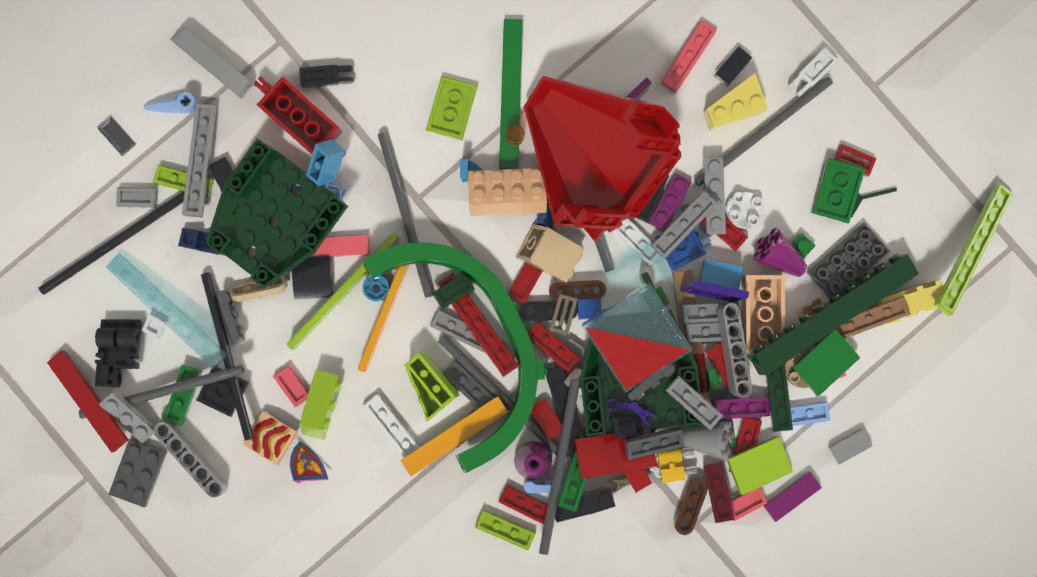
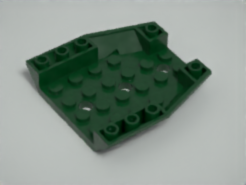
M257 138L223 186L205 244L218 254L227 256L248 272L253 281L266 289L315 254L349 206L324 185L318 186L306 176L307 172L283 154ZM299 184L301 186V192L300 194L295 195L293 193V187ZM277 215L279 218V223L276 226H273L271 224V218ZM252 246L257 249V254L254 257L249 255V249Z
M671 309L593 317L591 329L628 336V329L636 327L639 333L635 338L689 349ZM589 335L580 376L586 436L604 435L612 432L610 425L612 418L639 416L630 409H617L613 412L608 410L607 408L616 407V402L608 401L610 398H614L618 402H636L637 405L645 404L647 411L653 413L656 419L651 415L646 417V421L651 426L646 425L641 419L642 429L702 424L665 391L674 379L680 376L700 394L698 367L691 351H687L670 362L675 367V372L671 376L662 377L660 379L661 383L653 389L649 387L645 390L646 395L640 400L636 401L634 399L631 401L626 394L637 384L628 390L624 386L609 389L600 349Z

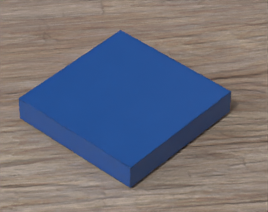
M694 230L666 258L671 271L706 254ZM662 234L656 236L655 240H657Z

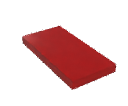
M650 428L643 429V434L651 433ZM612 434L574 440L581 479L657 467L655 454L628 460L626 457L625 439L614 441Z

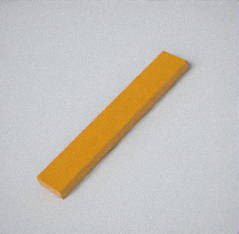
M409 265L397 269L357 368L362 372H367Z
M497 396L400 461L409 475L413 476L507 414L508 411Z

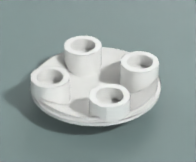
M741 191L735 193L726 205L728 219L733 225L742 229L756 226L762 220L764 214L763 200L751 192Z

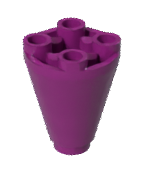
M776 227L765 238L761 237L757 241L756 246L758 248L753 255V259L758 263L797 277H801L807 270L808 266L805 264L804 259L785 235Z
M526 442L515 452V468L524 478L531 480L540 479L551 469V452L541 442ZM536 460L538 462V465L536 467H532L530 465V461Z

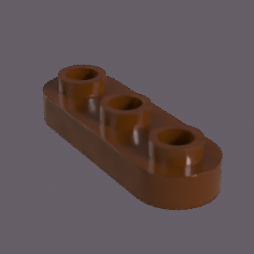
M600 280L556 282L549 288V296L554 301L558 300V296L555 294L556 289H561L562 294L578 298V300L601 299L606 294V285ZM599 287L600 292L594 293L593 288ZM575 288H580L581 293L579 295L574 293Z
M694 478L687 485L674 521V527L681 535L690 534L695 527L708 491L707 484L702 479ZM696 484L700 485L699 491H694ZM688 503H693L692 509L687 508ZM682 521L687 522V525L684 528L680 526V523Z

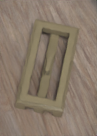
M559 293L549 331L568 336L578 298ZM562 298L566 299L558 328H554ZM570 300L573 303L564 331L561 329Z

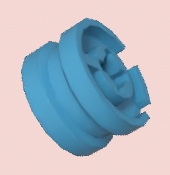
M381 275L371 280L367 277L362 286L363 293L369 300L381 302L386 299L390 284ZM374 285L380 286L378 292L373 291Z

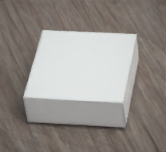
M149 314L141 331L160 339L169 322Z

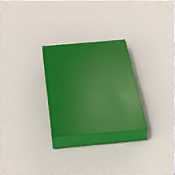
M827 158L811 213L849 224L866 168Z
M834 330L819 341L792 368L816 396H820L856 363L860 357L841 334Z

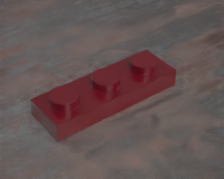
M723 462L703 465L715 523L735 520Z

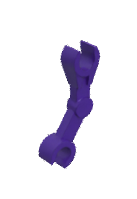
M614 398L608 400L616 402L615 408H607L612 412L617 409H630L636 412L646 425L650 426L651 424L646 421V417L651 415L656 419L653 413L643 410L636 402H618Z

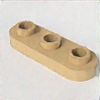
M284 276L266 289L255 281H248L232 286L229 294L233 301L243 302L245 300L280 294L286 290L288 284Z

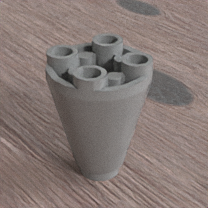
M717 422L711 430L703 424L682 428L683 444L685 447L719 460L730 459L729 444H733L734 433L731 432V422Z

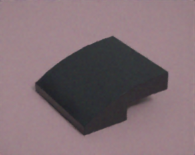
M330 256L309 257L292 270L294 299L322 298L333 295Z

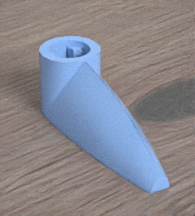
M184 92L178 97L145 104L144 109L162 113H194L196 104H199V102L193 95ZM191 100V103H188V106H186L185 103Z

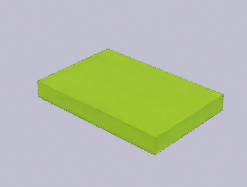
M441 76L426 131L463 141L478 86Z
M775 436L737 453L727 460L740 495L751 492L793 472L779 436Z

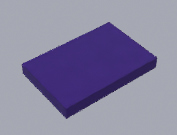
M695 280L681 284L680 291L684 293L730 302L745 300L749 297V291Z

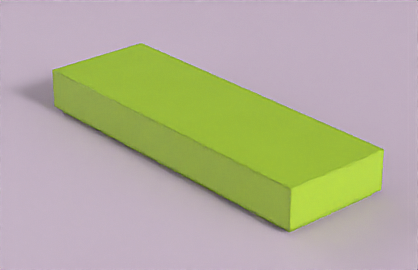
M157 165L153 183L185 191L187 172ZM208 178L207 198H210L214 179Z
M484 509L475 526L479 530L528 551L536 534L533 530Z

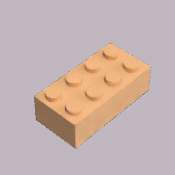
M540 168L468 171L470 216L547 212V195Z
M745 275L742 277V290L749 291V297L742 300V326L747 353H751L754 346L768 342L767 338L775 333L780 334L784 331L785 275Z

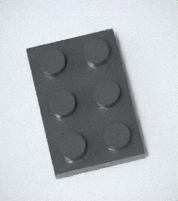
M129 439L108 495L144 508L147 507L167 452Z

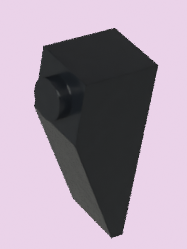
M604 486L582 493L576 512L557 506L556 522L616 507L610 487Z

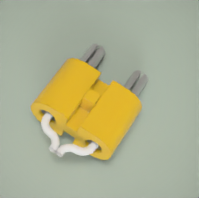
M676 448L656 453L657 456L655 457L659 464L660 475L657 474L654 468H650V471H653L655 476L661 479L662 484L685 480V476L697 474L696 467L684 469L682 457L694 455V452H692L694 450Z

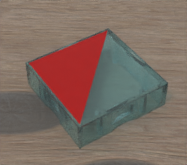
M648 281L624 296L617 304L602 310L582 323L583 329L625 393L693 351Z

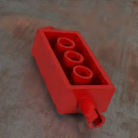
M262 76L258 80L263 85L258 81L254 82V86L265 94L256 105L311 155L313 154L315 144L331 139L335 141L342 133V130L283 76L274 86L269 84Z

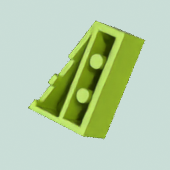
M424 350L416 354L404 365L418 396L419 404L422 406L426 422L460 395Z
M315 370L299 423L302 435L325 440L331 423V413L334 412L336 406V393L339 394L342 382H339L338 375Z

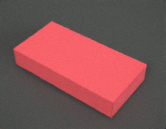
M290 365L273 376L294 407L307 400L309 391Z
M760 487L731 499L735 518L733 521L768 503Z

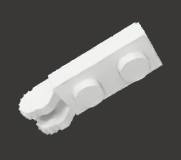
M825 47L798 74V77L789 87L791 89L794 88L802 79L806 85L798 91L797 95L800 97L809 87L814 86L839 60Z

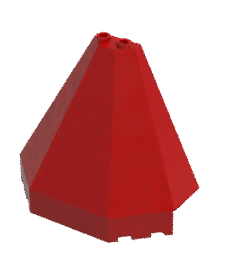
M542 76L524 105L554 226L584 228L594 242L599 240L600 236L607 230L610 233L622 226V221L625 219L637 217L682 157L679 150L681 139L678 128H680V124L664 106L547 76Z

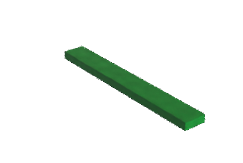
M504 19L499 169H518L523 19Z

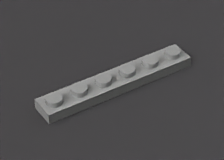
M196 104L182 209L183 216L203 218L217 110L215 105Z

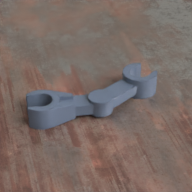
M685 204L684 206L680 207L682 212L689 206V204ZM698 224L694 231L697 232L701 244L706 249L712 246L711 240L704 231H701Z

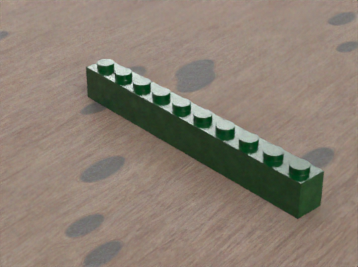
M898 253L891 256L886 264L882 263L874 267V272L871 274L866 273L859 277L860 281L856 284L851 283L847 285L842 293L830 296V301L815 306L812 313L803 314L795 324L790 323L783 328L784 331L780 334L775 333L768 337V342L765 344L760 343L754 346L752 352L747 356L759 375L770 374L917 276L919 273L909 255H899Z

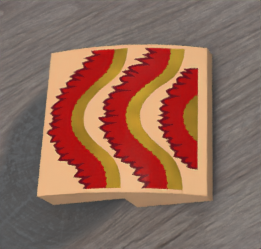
M262 411L252 427L254 439L244 441L243 444L255 453L278 465L298 431L268 412Z

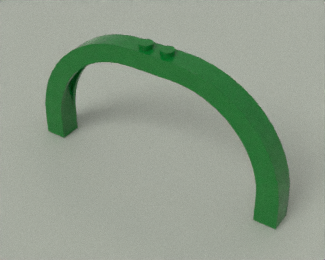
M407 243L390 247L364 258L362 263L370 280L391 270L412 264L440 265L461 274L465 273L491 302L510 340L517 363L519 364L517 392L512 408L500 427L484 441L455 456L463 473H468L494 459L522 431L532 411L537 391L536 356L526 331V322L519 317L517 304L512 302L504 286L485 265L467 253L449 246L435 243Z

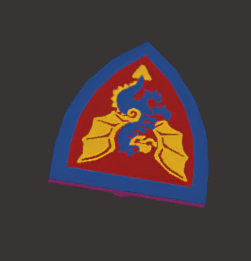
M299 441L293 448L290 456L289 465L293 481L301 483L302 481L328 480L322 461L308 446Z

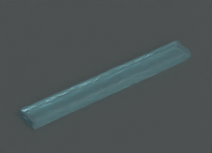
M118 253L106 266L118 280L212 369H216L227 357L228 354L122 254Z

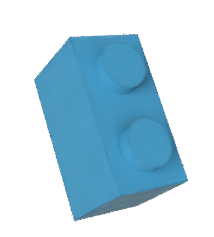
M332 139L315 144L306 176L318 186L335 181L345 150Z
M705 259L702 261L699 281L739 289L743 267Z

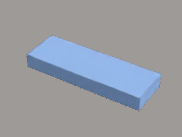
M826 401L790 406L793 426L830 421L828 402Z

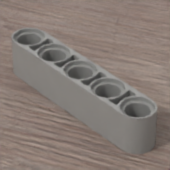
M182 25L171 37L170 40L238 97L242 98L252 87L253 83L185 26Z
M726 303L718 307L717 318L728 387L732 396L746 398L752 393V382L740 309L734 303ZM727 307L731 310L729 317L725 313ZM730 326L734 329L732 336L729 334ZM733 346L737 348L736 355L732 353ZM736 365L740 367L739 374L735 372ZM740 384H742L743 386V392L741 394L738 391V386Z
M166 421L155 425L153 430L155 437L208 496L215 498L227 491L226 481L175 424ZM164 425L168 428L167 435H164L161 431ZM176 440H179L181 442V448L179 450L176 449L174 446V442ZM189 454L193 455L194 457L193 464H190L187 461V456ZM202 468L207 471L206 478L200 476ZM214 483L219 484V493L213 490Z

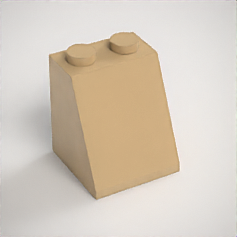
M532 224L515 258L532 265L559 281L567 283L573 276L576 264L583 256L584 248L548 227Z

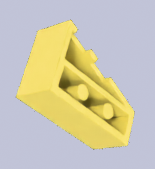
M756 73L706 109L704 116L709 131L763 114L768 109Z
M941 280L926 282L885 296L876 302L875 305L877 306L904 296L911 315L907 316L909 318L918 315V311L925 310L926 312L936 309L934 303L943 288V283ZM900 319L889 322V324L900 321Z

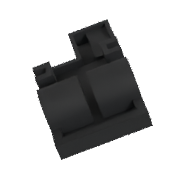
M101 319L100 328L95 333V343L98 347V353L95 356L100 358V360H95L97 364L95 375L96 387H120L122 383L120 369L140 368V363L133 359H139L141 320Z

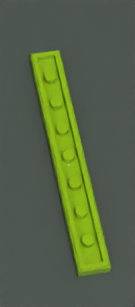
M1001 183L994 185L934 303V306L947 316L954 314L1013 196V193Z
M394 232L391 233L371 255L393 247L400 238ZM363 264L290 339L287 346L291 350H295L364 278L367 272Z

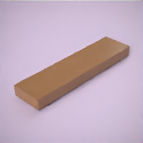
M904 296L864 310L836 330L845 339L911 315Z

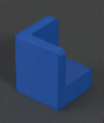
M601 299L577 300L578 320L602 316Z

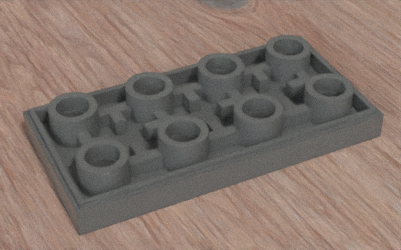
M862 223L808 271L807 274L829 298L836 293L840 294L845 291L844 287L855 283L859 277L871 269L890 250L865 223Z

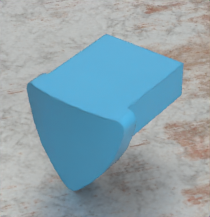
M460 159V179L462 182L468 181V171L482 170L474 162L468 159Z

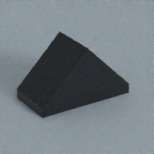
M640 416L615 417L610 421L614 441L644 435Z

